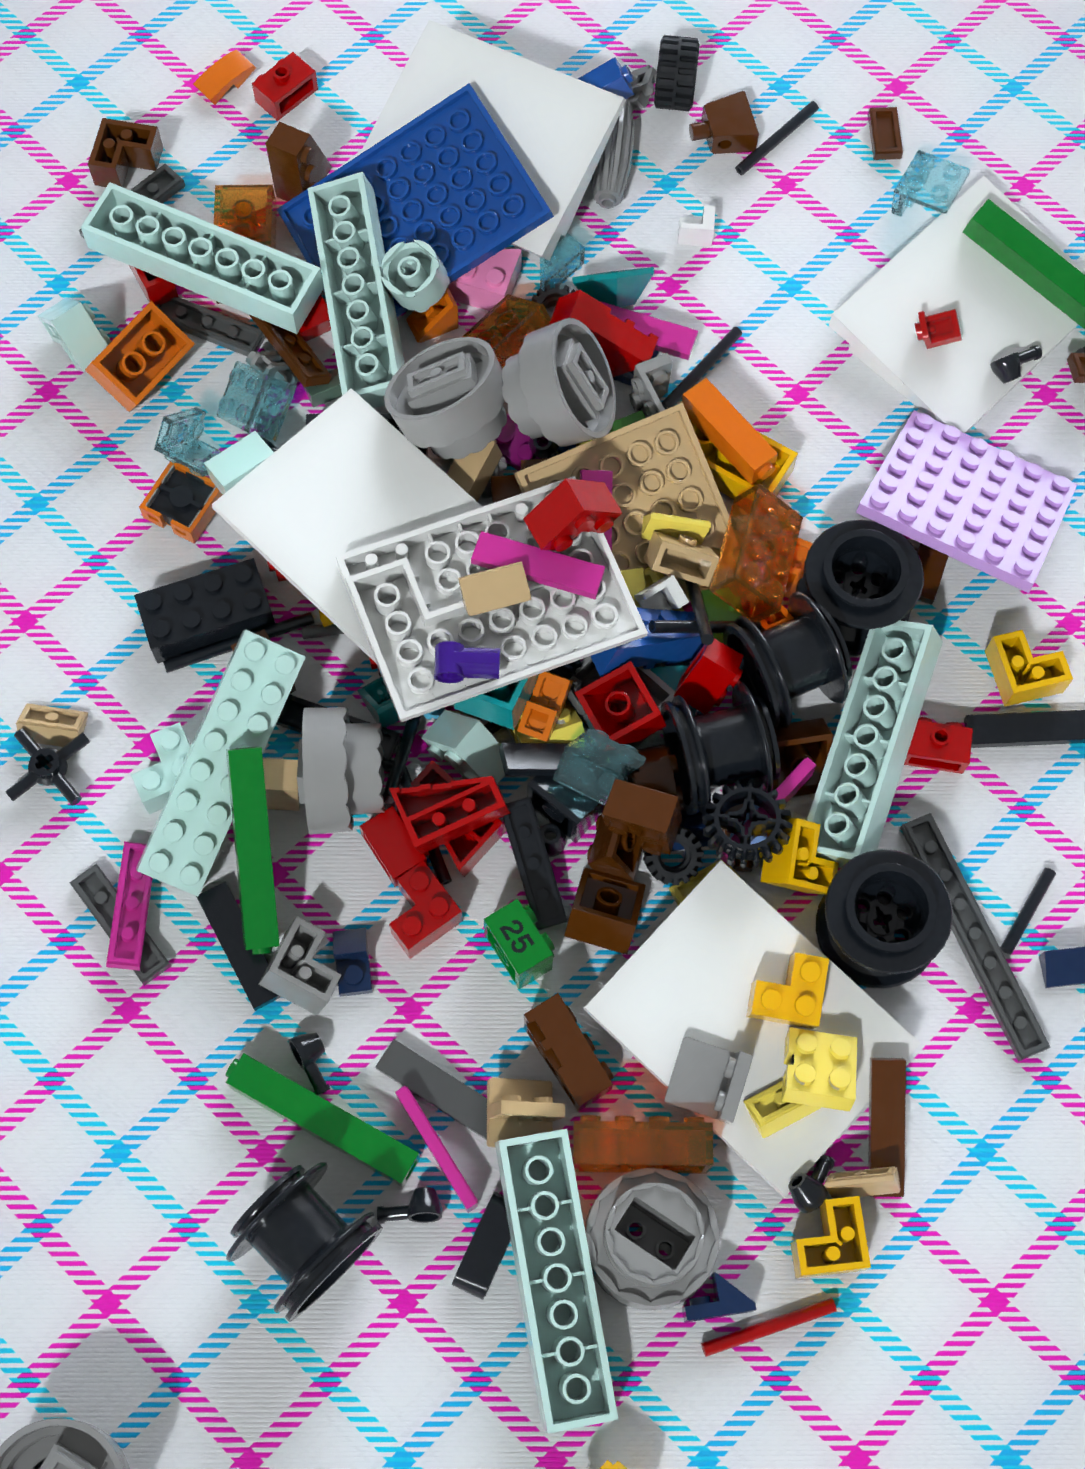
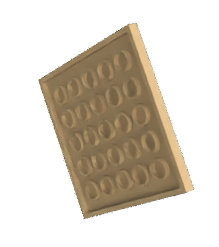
M683 402L613 431L604 437L594 439L514 473L521 492L525 493L572 476L580 480V470L613 471L612 496L622 514L614 521L612 526V553L620 570L642 567L645 569L648 567L643 558L650 540L642 539L641 531L643 516L654 512L706 520L711 523V528L701 545L711 548L720 559L709 587L699 584L701 591L725 586L753 573ZM675 577L688 601H690L685 580Z

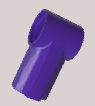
M444 641L436 644L434 679L438 682L458 683L463 681L464 678L499 679L500 648H465L463 644L453 641Z

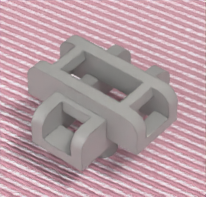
M650 65L631 72L634 81L630 84L634 95L629 97L628 100L632 105V112L638 107L641 109L645 108L650 95L654 92L657 71L654 67L651 68Z
M251 351L245 360L262 376L257 386L264 391H268L271 384L279 391L293 390L298 381L277 351Z

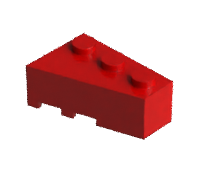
M582 290L560 297L549 325L567 318L577 319L586 325L601 345L610 366L612 377L633 371L635 365L652 358L658 336L653 333L647 336L635 329V322L627 318L624 322L610 313L612 310L610 307Z
M432 760L410 784L412 787H417L421 784L450 783L455 781V779ZM497 819L444 845L459 872L465 877L507 830L504 823Z
M493 776L455 780L442 784H421L417 787L389 788L413 845L421 854L510 814L509 808Z

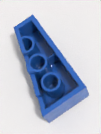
M637 607L648 632L647 636L592 655L591 659L600 677L607 675L630 661L634 667L642 666L644 670L654 668L657 663H663L667 666L693 661L704 646L699 633H651L649 623L651 620H695L694 612Z

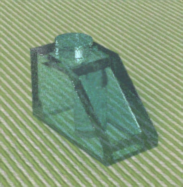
M567 233L565 237L561 235L550 261L540 258V288L544 292L545 285L550 284L551 289H555V284L563 283L584 264L585 247Z

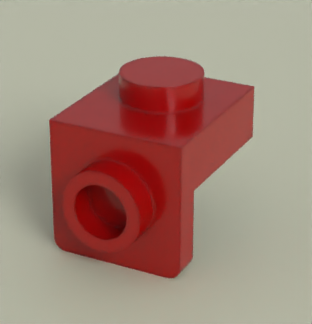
M956 309L926 316L924 311L918 312L920 322L915 323L918 341L924 340L927 349L962 340Z

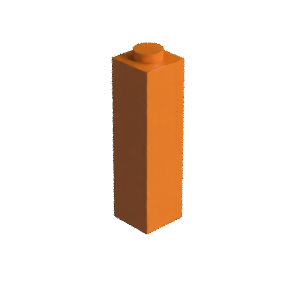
M704 378L683 393L682 402L689 419L751 485L759 479H767L775 471L778 453L707 378Z

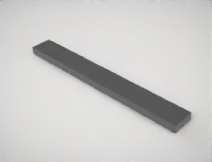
M929 813L902 824L900 829L914 856L925 862L937 873L950 895L953 907L951 930L1018 1062L1049 1049L1050 1045L932 814Z

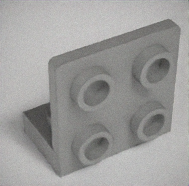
M668 353L635 365L634 376L631 379L632 392L629 394V398L634 410H642L646 418L665 410L660 398L668 393L672 360Z
M684 1037L664 1101L728 1124L733 1123L753 1055L741 1051L734 1053L689 1037Z

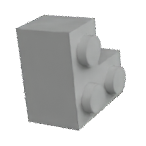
M296 916L279 943L280 946L277 947L259 985L317 1016L329 1002L341 977V974L313 960L326 932Z

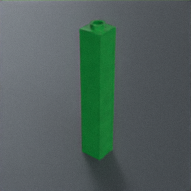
M988 199L972 217L962 233L1085 329V275Z
M262 747L226 749L244 947L246 950H252V954L271 953L272 947H278L280 944Z
M243 1053L239 1060L234 1059L226 1072L228 1079L225 1083L232 1090L403 1188L421 1158L420 1154L245 1053Z

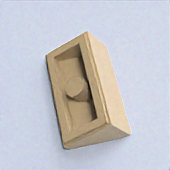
M521 561L458 578L464 608L469 616L532 599Z
M27 703L16 722L17 731L25 728L36 743L64 747L79 734L84 733L88 712Z
M895 1166L830 1173L825 1181V1187L833 1199L899 1193L901 1190L898 1170Z

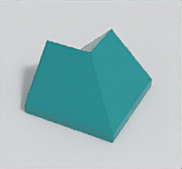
M654 267L572 277V281L578 290H582L598 301L618 307L635 305L653 276Z

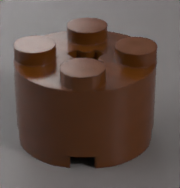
M662 744L625 752L630 768L627 774V781L629 783L678 796L680 804L683 803L681 787L676 785L674 774L679 772L675 754L671 755L669 746L665 747Z

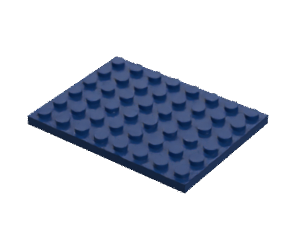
M470 83L311 186L314 187L363 172L374 189L385 254L397 243L403 241L404 243L414 242L413 240L424 241L433 248L443 263L450 283L554 217ZM306 189L276 210L306 262L320 267L308 189ZM393 297L396 317H399L409 309L402 307Z

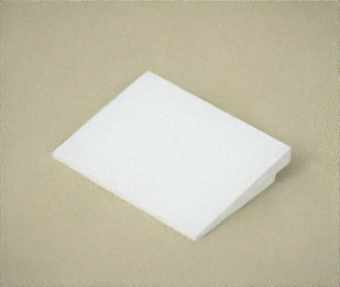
M429 20L360 154L470 83L554 216L511 245L550 261L561 235L565 237L626 99Z
M984 175L831 315L829 327L850 344L848 351L923 413L930 415L933 419L943 424L954 426L965 434L1078 326L1075 321L962 233L972 217L988 199L991 200L1085 275L1084 270ZM956 309L962 336L961 341L927 349L924 340L918 341L915 323L920 322L918 312L924 311L926 316ZM1038 345L1042 350V357L1038 360H1031L1021 364V377L1003 384L992 371L990 366L992 362Z
M352 388L212 504L214 511L375 663L376 660L339 572L336 556L482 507Z
M572 476V477H569L568 479H576V477H575V476ZM563 480L336 556L339 572L400 722L647 636L648 632L604 533L581 532L573 539V544L568 549L561 552L553 551L605 566V572L596 600L527 580L532 598L530 601L474 616L467 614L458 578L490 570L471 564V558L481 531L539 547L523 518ZM444 641H453L463 644L465 648H500L499 679L464 678L463 681L458 683L438 682L434 679L436 644Z
M720 860L583 1009L666 1088H668L684 1037H689L734 1053L741 1051L753 1055L733 1123L728 1124L695 1112L693 1113L784 1198L790 1192L788 1185L792 1178L800 1173L806 1174L869 1103L870 1058H904L907 1060L921 1043L830 959L819 1027L809 1029L746 1017L751 983L761 980L785 985L789 958L795 952L823 958L828 957ZM789 1028L857 1037L856 1100L851 1110L843 1111L821 1107L819 1110L778 1132L762 1138L743 1101L783 1080L787 1067L784 1064V1046Z

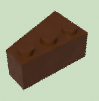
M280 121L265 143L276 197L287 202L325 178L332 168L311 134Z
M559 993L524 1014L525 1031L578 1112L612 1090L613 1084L611 1080L614 1076L604 1061L599 1062L593 1052L596 1049L586 1033L583 1034L577 1025L576 1017L571 1009L565 1005Z

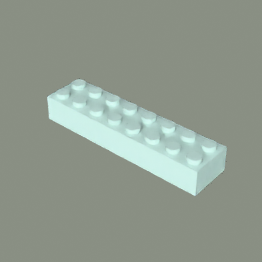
M359 172L307 189L341 392L343 395L352 388L373 408L385 405L384 396L387 386L405 362L393 296L384 285L381 277L383 270L381 264L385 256V249L375 193L364 173Z
M109 182L81 226L89 249L295 334L299 332L324 289L320 267Z
M899 620L883 628L869 629L807 821L820 824L816 857L839 863L838 868H841L854 857L869 851H875L878 848L943 643L933 625Z
M243 630L137 864L136 870L197 897L199 896L232 823L226 749L259 746L262 747L263 754L306 656L253 632Z
M567 1129L499 1140L495 1142L543 1431L549 1434L619 1420Z

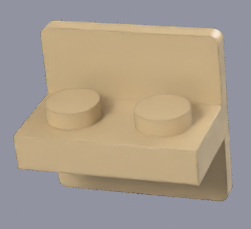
M490 1078L487 1080L488 1147H495V1142L499 1140L553 1131V1122L565 1118V1104L553 1103L551 1081Z

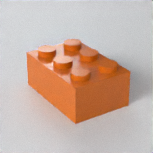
M150 301L87 366L85 371L130 412L195 343Z

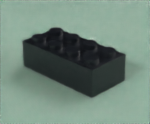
M254 558L134 595L149 646L157 664L240 636L243 630L251 632L275 624Z

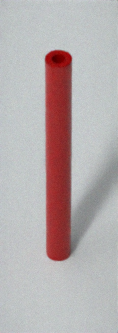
M830 1298L701 1343L703 1353L707 1357L837 1312L834 1300Z

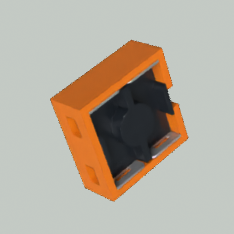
M171 459L139 506V509L144 519L162 528L169 525L172 527L174 534L195 544L216 513L212 509V504L223 494L210 478Z

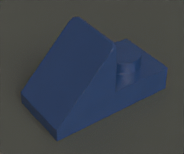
M366 928L333 932V956L336 961L337 973L341 974L338 981L339 996L373 993Z
M716 1272L711 1274L716 1301L711 1302L710 1296L689 1299L690 1306L682 1308L684 1323L757 1310L756 1303Z

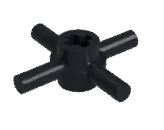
M25 728L19 729L14 734V737L31 758L28 764L29 773L5 791L10 799L15 801L38 783L45 786L55 785L72 806L79 803L82 797L65 778L68 768L67 760L90 743L85 734L82 732L60 750L54 748L41 749ZM49 763L52 767L46 770L44 766Z

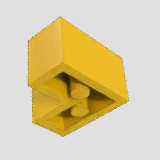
M1023 630L993 636L985 649V654L1004 707L1063 693L1073 680L1063 651L1033 658Z
M791 818L788 822L792 824V832L787 833L790 837L789 843L787 845L781 844L783 851L780 855L772 853L773 858L770 863L763 860L760 882L807 894L827 895L828 887L838 872L839 863L816 857L820 824L799 818Z
M795 952L789 958L785 985L761 980L751 983L746 1017L809 1029L819 1027L829 958Z
M859 1196L824 1200L822 1205L819 1206L824 1236L796 1239L790 1243L796 1279L865 1271L871 1268Z

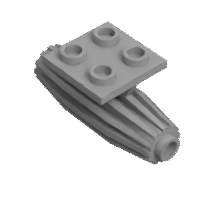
M628 99L624 103L592 176L594 201L596 200L597 204L606 209L613 208L621 203L630 176L634 124L632 105Z

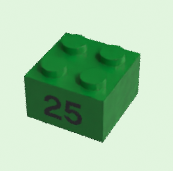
M516 899L484 918V933L517 988L521 989L552 970L553 958L555 957L553 950L555 947L546 932L540 934L535 925L537 918L529 905L523 907L520 901Z

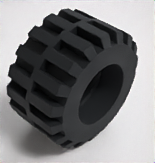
M664 35L662 37L654 94L656 108L688 112L692 108L700 46L698 38Z

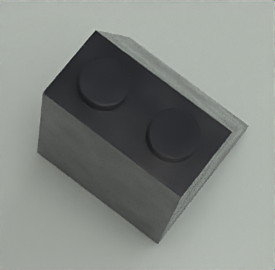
M535 776L527 784V797L531 796L537 813L551 824L561 827L565 835L574 843H577L597 820L598 816L602 814L604 804L608 800L615 778L626 781V778L624 776Z

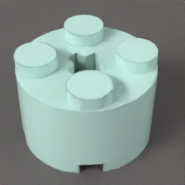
M413 240L414 242L404 243L403 241L394 245L385 254L381 264L383 269L382 281L402 307L423 313L442 298L446 288L449 286L450 280L446 268L429 244L421 240Z

